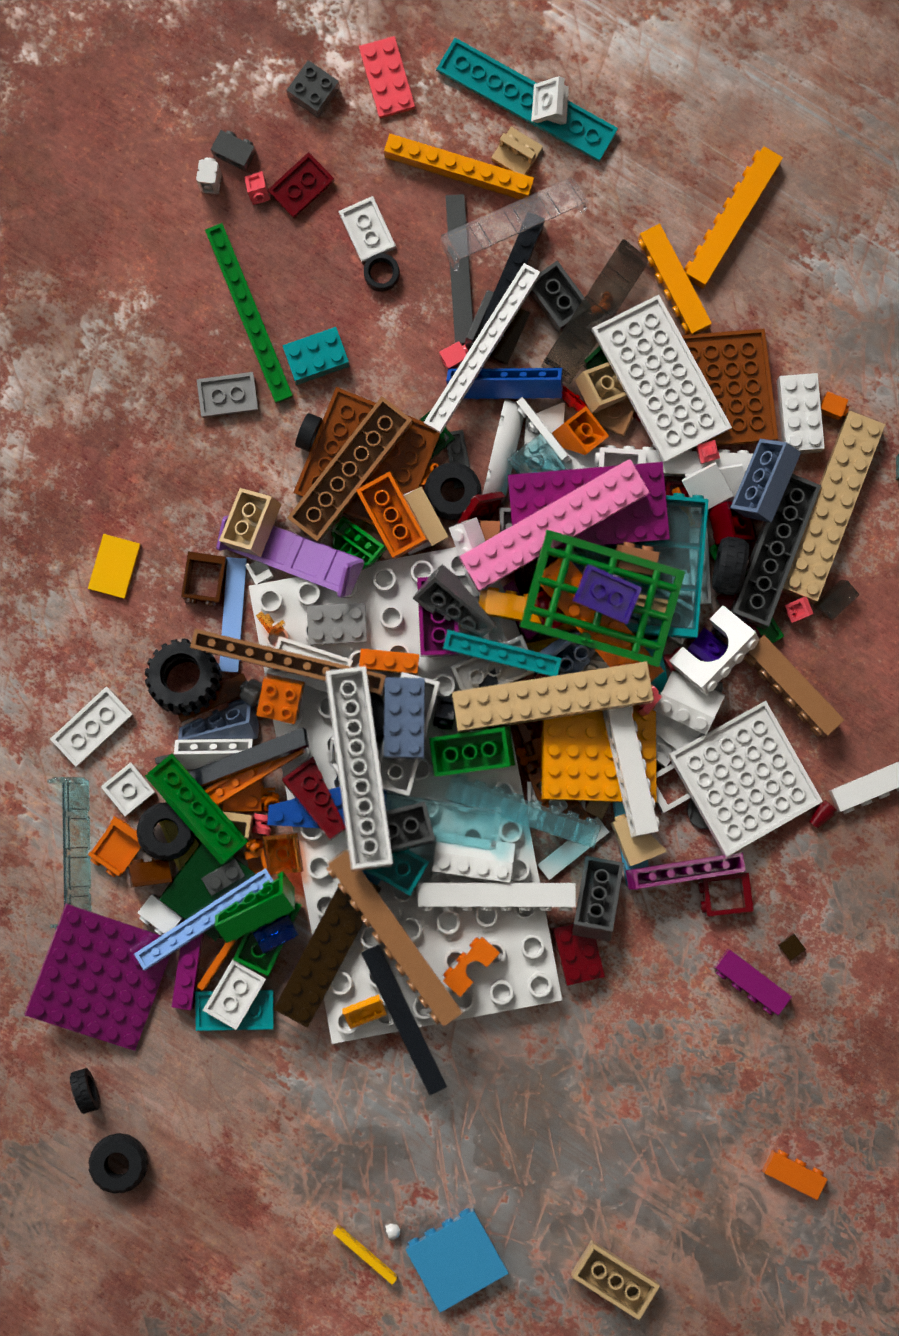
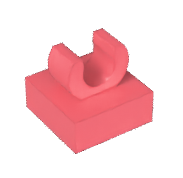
M715 440L696 446L700 464L720 458Z

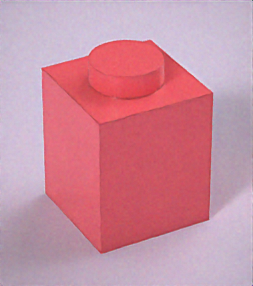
M458 341L439 352V356L447 371L448 369H455L460 366L468 353V349Z

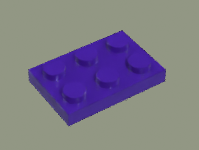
M587 565L573 602L623 624H628L642 588L592 565Z

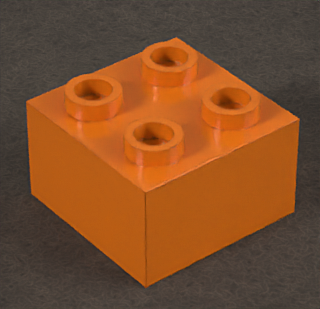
M267 673L263 678L256 716L295 724L299 716L305 682Z

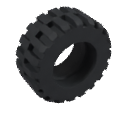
M182 638L181 642L177 639L171 640L172 644L167 645V643L161 645L162 649L160 651L156 649L153 652L154 658H149L147 662L149 668L145 669L147 677L145 684L148 687L149 694L165 711H171L175 715L182 713L184 716L190 715L192 711L197 714L201 712L200 708L203 706L205 708L209 707L210 704L208 702L211 699L214 701L217 697L215 692L220 691L221 685L219 681L222 680V674L219 671L220 666L212 654L190 648L191 642L189 639ZM180 663H195L200 669V677L196 685L186 692H172L167 686V678L170 671Z

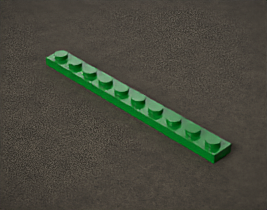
M223 223L205 229L275 404L292 398V392Z

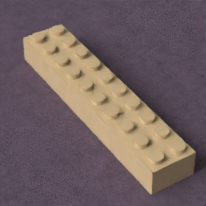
M852 411L846 414L819 483L821 488L782 592L798 598L807 596L808 601L813 604L818 602L885 424Z
M647 662L452 692L458 733L653 702Z

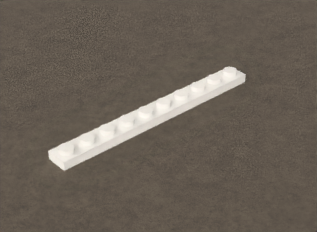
M525 263L522 265L424 421L426 426L440 434L442 433L541 275L540 271Z

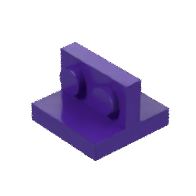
M704 627L698 637L687 648V651L700 661L712 662L721 658L728 647Z

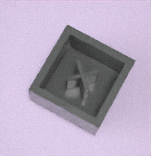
M308 60L286 91L289 99L319 118L339 91L340 85L337 79Z

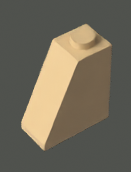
M625 813L614 817L615 821L611 822L627 866H633L666 852L665 848L651 834L631 838Z

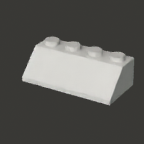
M438 832L432 871L510 883L515 844Z

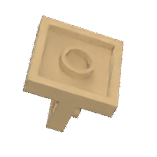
M511 127L507 134L503 133L499 146L491 160L507 170L526 175L543 149V146Z

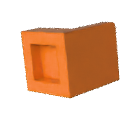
M265 848L258 849L255 853L251 851L244 852L249 869L256 874L265 868L269 871Z

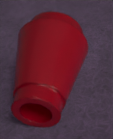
M825 800L819 804L809 822L819 829L820 826L835 816L834 813L837 809Z

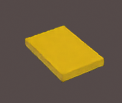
M103 534L88 589L126 599L141 544Z

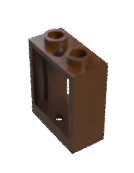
M188 551L181 597L186 599L185 602L197 604V601H203L204 605L214 607L216 604H221L227 557ZM194 562L220 566L216 597L189 594Z

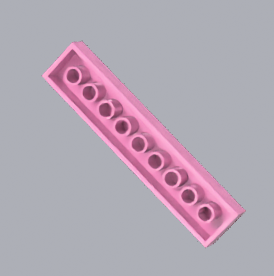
M628 459L460 555L459 559L479 592L539 558L546 530L575 537L642 499L650 492L632 461ZM552 540L551 547L556 548L563 543Z

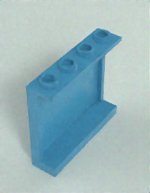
M474 1208L462 1210L458 1213L459 1217L455 1219L448 1218L441 1223V1227L437 1229L433 1227L427 1230L422 1238L418 1239V1237H415L407 1242L408 1246H406L405 1250L440 1313L509 1274L505 1263L502 1262Z

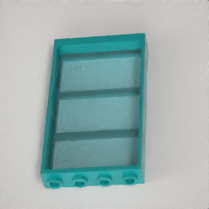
M673 493V496L666 495L670 539L634 543L635 548L642 549V545L654 547L653 551L659 552L658 563L685 571L667 637L696 639L698 637L709 499H704L703 495H692V497H685V494ZM638 573L652 578V575ZM661 573L659 580L673 584L675 577ZM624 578V580L641 587L640 594L647 595L650 585ZM657 588L655 597L669 600L671 591ZM632 613L628 624H625L632 634L637 633L641 614ZM649 617L644 635L659 636L663 621Z

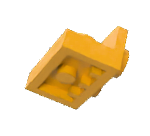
M379 994L342 1009L350 1029L387 1015Z

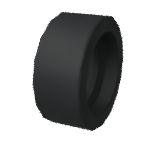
M387 254L371 256L364 266V278L367 285L378 292L392 289L399 280L397 261ZM385 262L391 266L393 275L388 282L377 283L372 279L371 268L374 264Z
M311 413L305 416L296 438V447L310 452L323 420L321 417Z

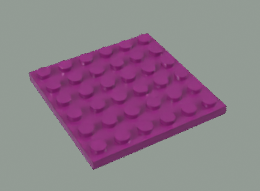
M66 903L24 1015L135 1051L170 955L144 971L134 954L161 937V935Z

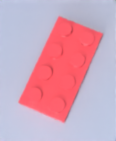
M395 36L360 45L359 51L379 119L415 109Z

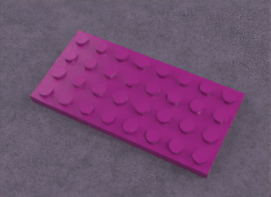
M663 462L633 464L650 493L574 538L600 546L624 544V542L636 543L669 540ZM616 466L508 475L512 526ZM563 543L555 549H565L567 544Z

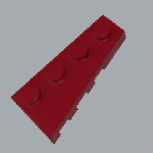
M313 756L282 779V782L329 841L346 829Z

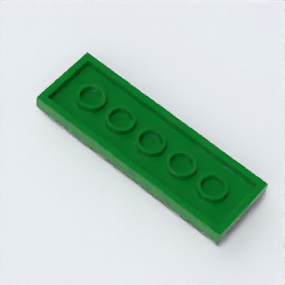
M170 754L145 775L146 779L221 865L248 842L173 754Z

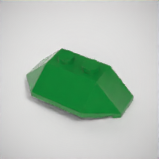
M344 516L331 530L333 549L363 559L364 565L362 570L375 565L387 550L385 545Z

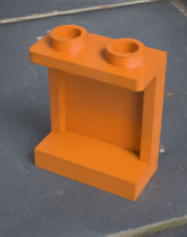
M114 816L110 821L111 824L88 855L91 857L90 861L97 866L101 864L105 866L108 874L113 877H120L127 870L132 860H134L141 846L137 839V830L119 817Z

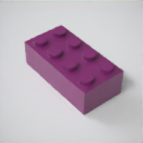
M428 577L417 578L418 590ZM418 603L421 657L460 656V653L443 649L447 630L459 632L458 622L452 619L448 621L444 619L445 616L435 611L431 613Z

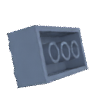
M760 439L730 508L745 518L772 522L801 452L787 442Z
M385 678L384 758L424 759L425 678Z

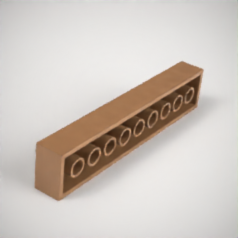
M345 849L328 861L329 867L326 868L333 879L337 877L341 882L338 886L344 895L349 894L352 899L349 902L356 912L361 910L363 913L361 919L368 928L370 926L373 927L375 931L372 934L378 943L381 944L383 942L386 945L384 951L391 960L395 958L398 962L395 966L401 975L408 976L409 979L406 982L415 993L418 990L420 993L418 999L425 1008L430 1007L432 1011L429 1014L437 1025L441 1023L444 1027L460 1016L463 1012L362 870L351 871L349 852Z

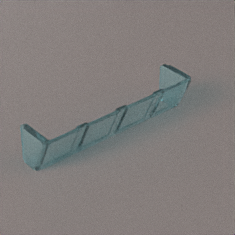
M52 777V779H47V783L62 784L64 906L67 903L91 911V894L89 893L91 888L90 856L88 855V850H90V817L88 816V811L90 810L89 781L85 777ZM58 923L50 924V928H55L56 930Z
M383 792L385 811L425 801L436 842L458 844L486 850L496 849L502 812L500 807L496 806V810Z

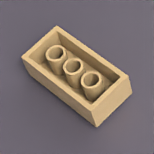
M593 1240L590 1241L571 1272L572 1278L640 1320L660 1287L656 1280Z

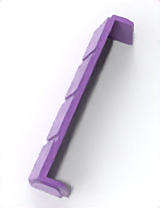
M229 515L223 517L216 546L217 550H230L338 592V597L340 598L352 593L364 565L363 559L274 525L261 557L234 550L219 541Z

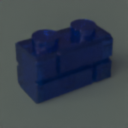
M289 914L275 919L274 922L268 925L265 924L259 927L253 933L263 953L300 935Z

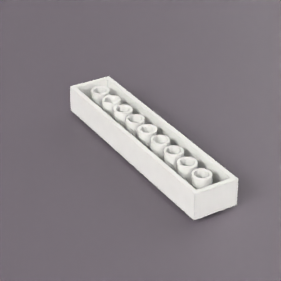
M366 666L326 671L325 677L351 871L392 866L393 862Z

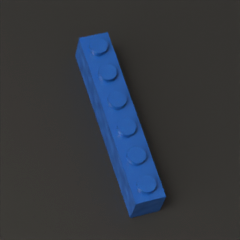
M562 368L481 369L463 399L562 398ZM448 369L447 385L457 369Z

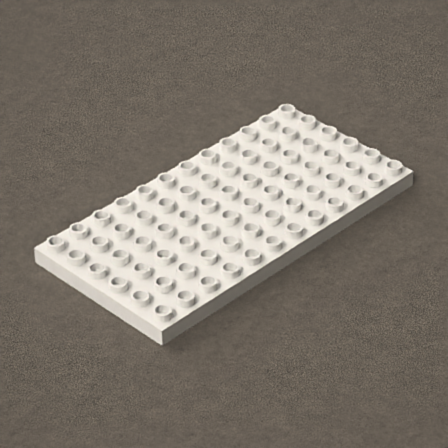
M456 547L378 561L375 565L360 572L352 593L343 598L338 597V592L300 577L250 585L249 591L260 645L275 648L279 636L309 645L307 606L365 603L367 642L309 646L352 659L351 667L354 668L359 667L361 648L419 654L418 675L415 676L440 682L424 742V759L419 761L411 795L407 797L387 791L386 811L426 802L435 841L431 844L409 849L430 862L418 883H508L432 871L438 832L515 844L510 883H540L514 744V766L434 777L429 738L458 734L456 716H454L452 729H440L433 726L438 696L453 699L452 692L461 691L450 666L473 656L460 653V656L421 657L418 602L413 599V596L418 591L417 578L429 577L443 564L459 578L474 597ZM458 623L459 633L490 640L488 634H486L484 637H481L467 629L462 628L461 624ZM263 667V668H264V673H265V676H266V675H267L268 668H267V667ZM371 671L386 675L387 678L401 677L399 673ZM304 686L299 716L295 724L273 720L276 738L300 728L307 730L309 747L304 749L306 753L282 766L283 778L313 756L328 790L340 787L339 775L328 763L331 738L333 737L328 693ZM384 686L383 694H382V695H378V696H380V697L383 699L384 702H385V686ZM384 736L378 742H376L378 759L384 741ZM285 785L287 800L295 799L294 795ZM293 827L312 935L340 883L337 877L335 879L331 877L326 868L329 867L327 862L345 849L349 852L346 830L329 841L320 828ZM383 880L377 885L382 888L379 896L463 1012L453 1021L562 1000L546 912L540 911V907H532V911H520V907H512V911H500V907H493V911H481V907H473V911H462L461 907H453L451 911L441 910L442 907H434V910H422V907H418V883L411 896ZM365 923L360 928L324 997L332 1044L398 1032L361 952L379 944L372 934L375 930L372 926L368 928ZM476 937L479 939L484 937L500 953L488 967L479 961H473L468 964L466 974L473 981V984L460 997L443 982L445 978L443 974L450 966L454 968L458 964L456 959L463 951L467 954L471 949L470 943ZM382 942L379 946L418 1027L435 1025V1021L429 1014L432 1010L430 1007L425 1008L418 999L420 993L418 990L415 993L406 982L409 979L408 976L401 975L395 966L398 962L395 958L391 960L384 951L386 945ZM379 994L387 1015L350 1029L342 1009Z

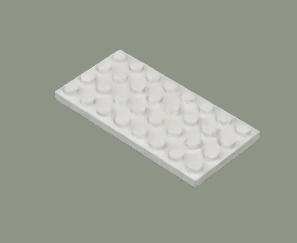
M660 295L591 329L664 463L732 428Z

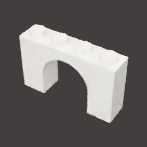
M724 606L710 618L713 627L729 640L728 649L721 658L712 662L700 661L682 647L669 660L674 669L705 695L709 691H713L717 683L722 678L727 677L731 669L736 664H739L744 659V655L749 650L754 649L759 641L756 632Z

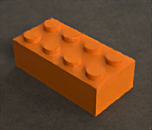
M390 471L356 490L393 559H397L429 541L394 475Z

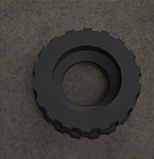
M84 1068L70 1073L71 1090L80 1112L86 1114L100 1108L99 1094L90 1070Z

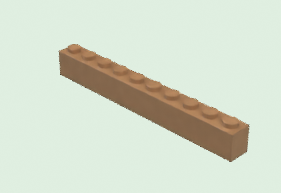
M199 629L194 630L190 646L194 650L325 682L326 671L354 668ZM366 671L369 692L382 695L387 676Z

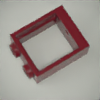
M749 872L703 878L701 882H698L699 893H703V901L700 902L701 911L705 913V916L754 911ZM740 879L743 907L712 911L708 882Z

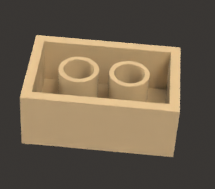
M240 488L219 541L231 549L261 557L282 504L271 496Z

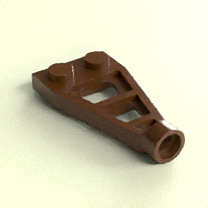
M535 760L523 768L530 779L546 824L557 839L589 817L579 801L564 800L568 805L564 811L558 815L552 814L549 800H542V793L538 787L539 783L542 782V769Z

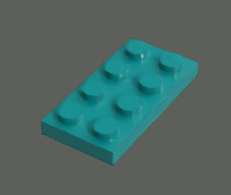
M273 990L259 991L237 1030L274 1029ZM195 991L196 1031L235 1030L203 1011L214 991Z

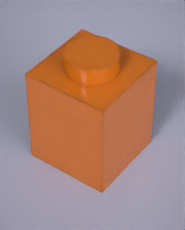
M827 391L821 402V414L839 421L842 416H846L849 410L847 405L849 399Z

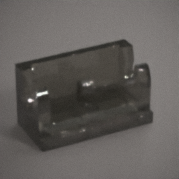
M840 580L814 606L823 612L825 618L833 620L860 594L848 580Z

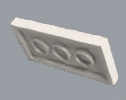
M279 636L275 647L350 667L353 663L352 659ZM268 668V674L304 681L305 686L328 693L325 681Z
M106 686L53 735L50 740L75 767H78L133 714Z

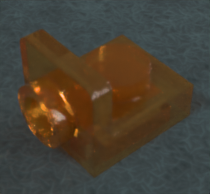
M261 611L256 615L270 636L273 634L277 636L285 630L284 626L286 623L283 620L273 626L274 620L268 613L264 615Z

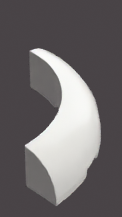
M505 399L488 467L490 470L487 473L483 494L501 491L505 496L507 494L508 475H511L524 417L518 411L520 406Z

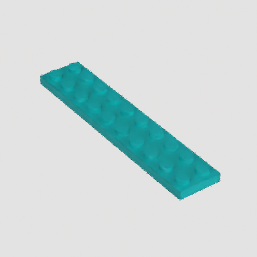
M456 37L436 68V72L598 162L602 159L618 131V128L569 100L565 124L560 125L549 120L539 123L531 121L534 84L537 83Z

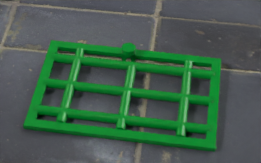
M546 530L520 627L659 667L685 571ZM552 540L567 544L565 551L552 548ZM574 546L610 557L609 564L572 554ZM548 555L562 559L557 581L542 577ZM621 560L654 570L652 578L616 567L617 561ZM570 561L584 566L592 565L612 575L650 585L644 607L635 604L633 612L642 614L636 636L600 626L603 614L596 611L592 623L556 613L561 592L576 594L578 587L564 583ZM661 573L674 576L673 584L659 580ZM540 584L554 588L549 610L534 606ZM657 588L671 591L665 613L651 609ZM532 614L545 617V624L541 625L530 622ZM649 617L663 621L657 642L643 638ZM553 621L633 643L632 651L592 640L591 635L587 632H582L578 636L552 628ZM641 646L654 649L653 657L640 654Z

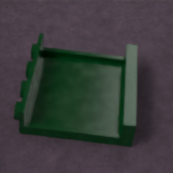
M201 842L161 894L159 900L187 920L256 875V873L236 859L245 876L211 896L201 878L236 858L231 856L221 865ZM215 926L204 932L214 941L218 938H223Z

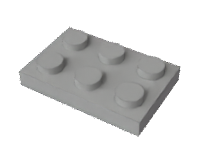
M253 372L197 379L202 418L258 411Z
M365 603L307 606L309 645L367 642Z

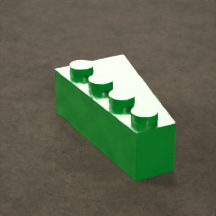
M283 871L277 874L279 878L273 882L268 880L262 884L263 888L258 892L253 893L251 891L244 897L241 903L236 901L215 915V928L226 943L238 940L241 936L254 932L259 927L270 924L275 919L288 915L295 910V887Z

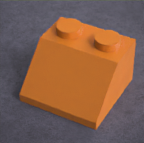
M586 406L552 432L564 449L583 455L588 454L609 437L608 433Z

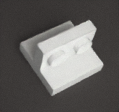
M558 76L534 84L531 121L539 123L549 120L560 125L566 123L569 86L564 85L565 78Z

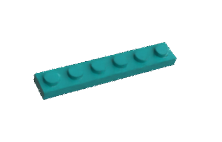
M447 630L443 645L445 650L548 676H558L562 660L559 657Z

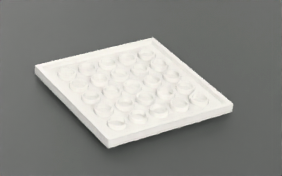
M766 701L668 755L720 850L726 857L823 802Z

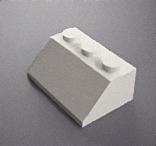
M672 671L661 693L662 697L657 702L654 711L707 735L725 695L716 690L709 691L705 695L683 675Z

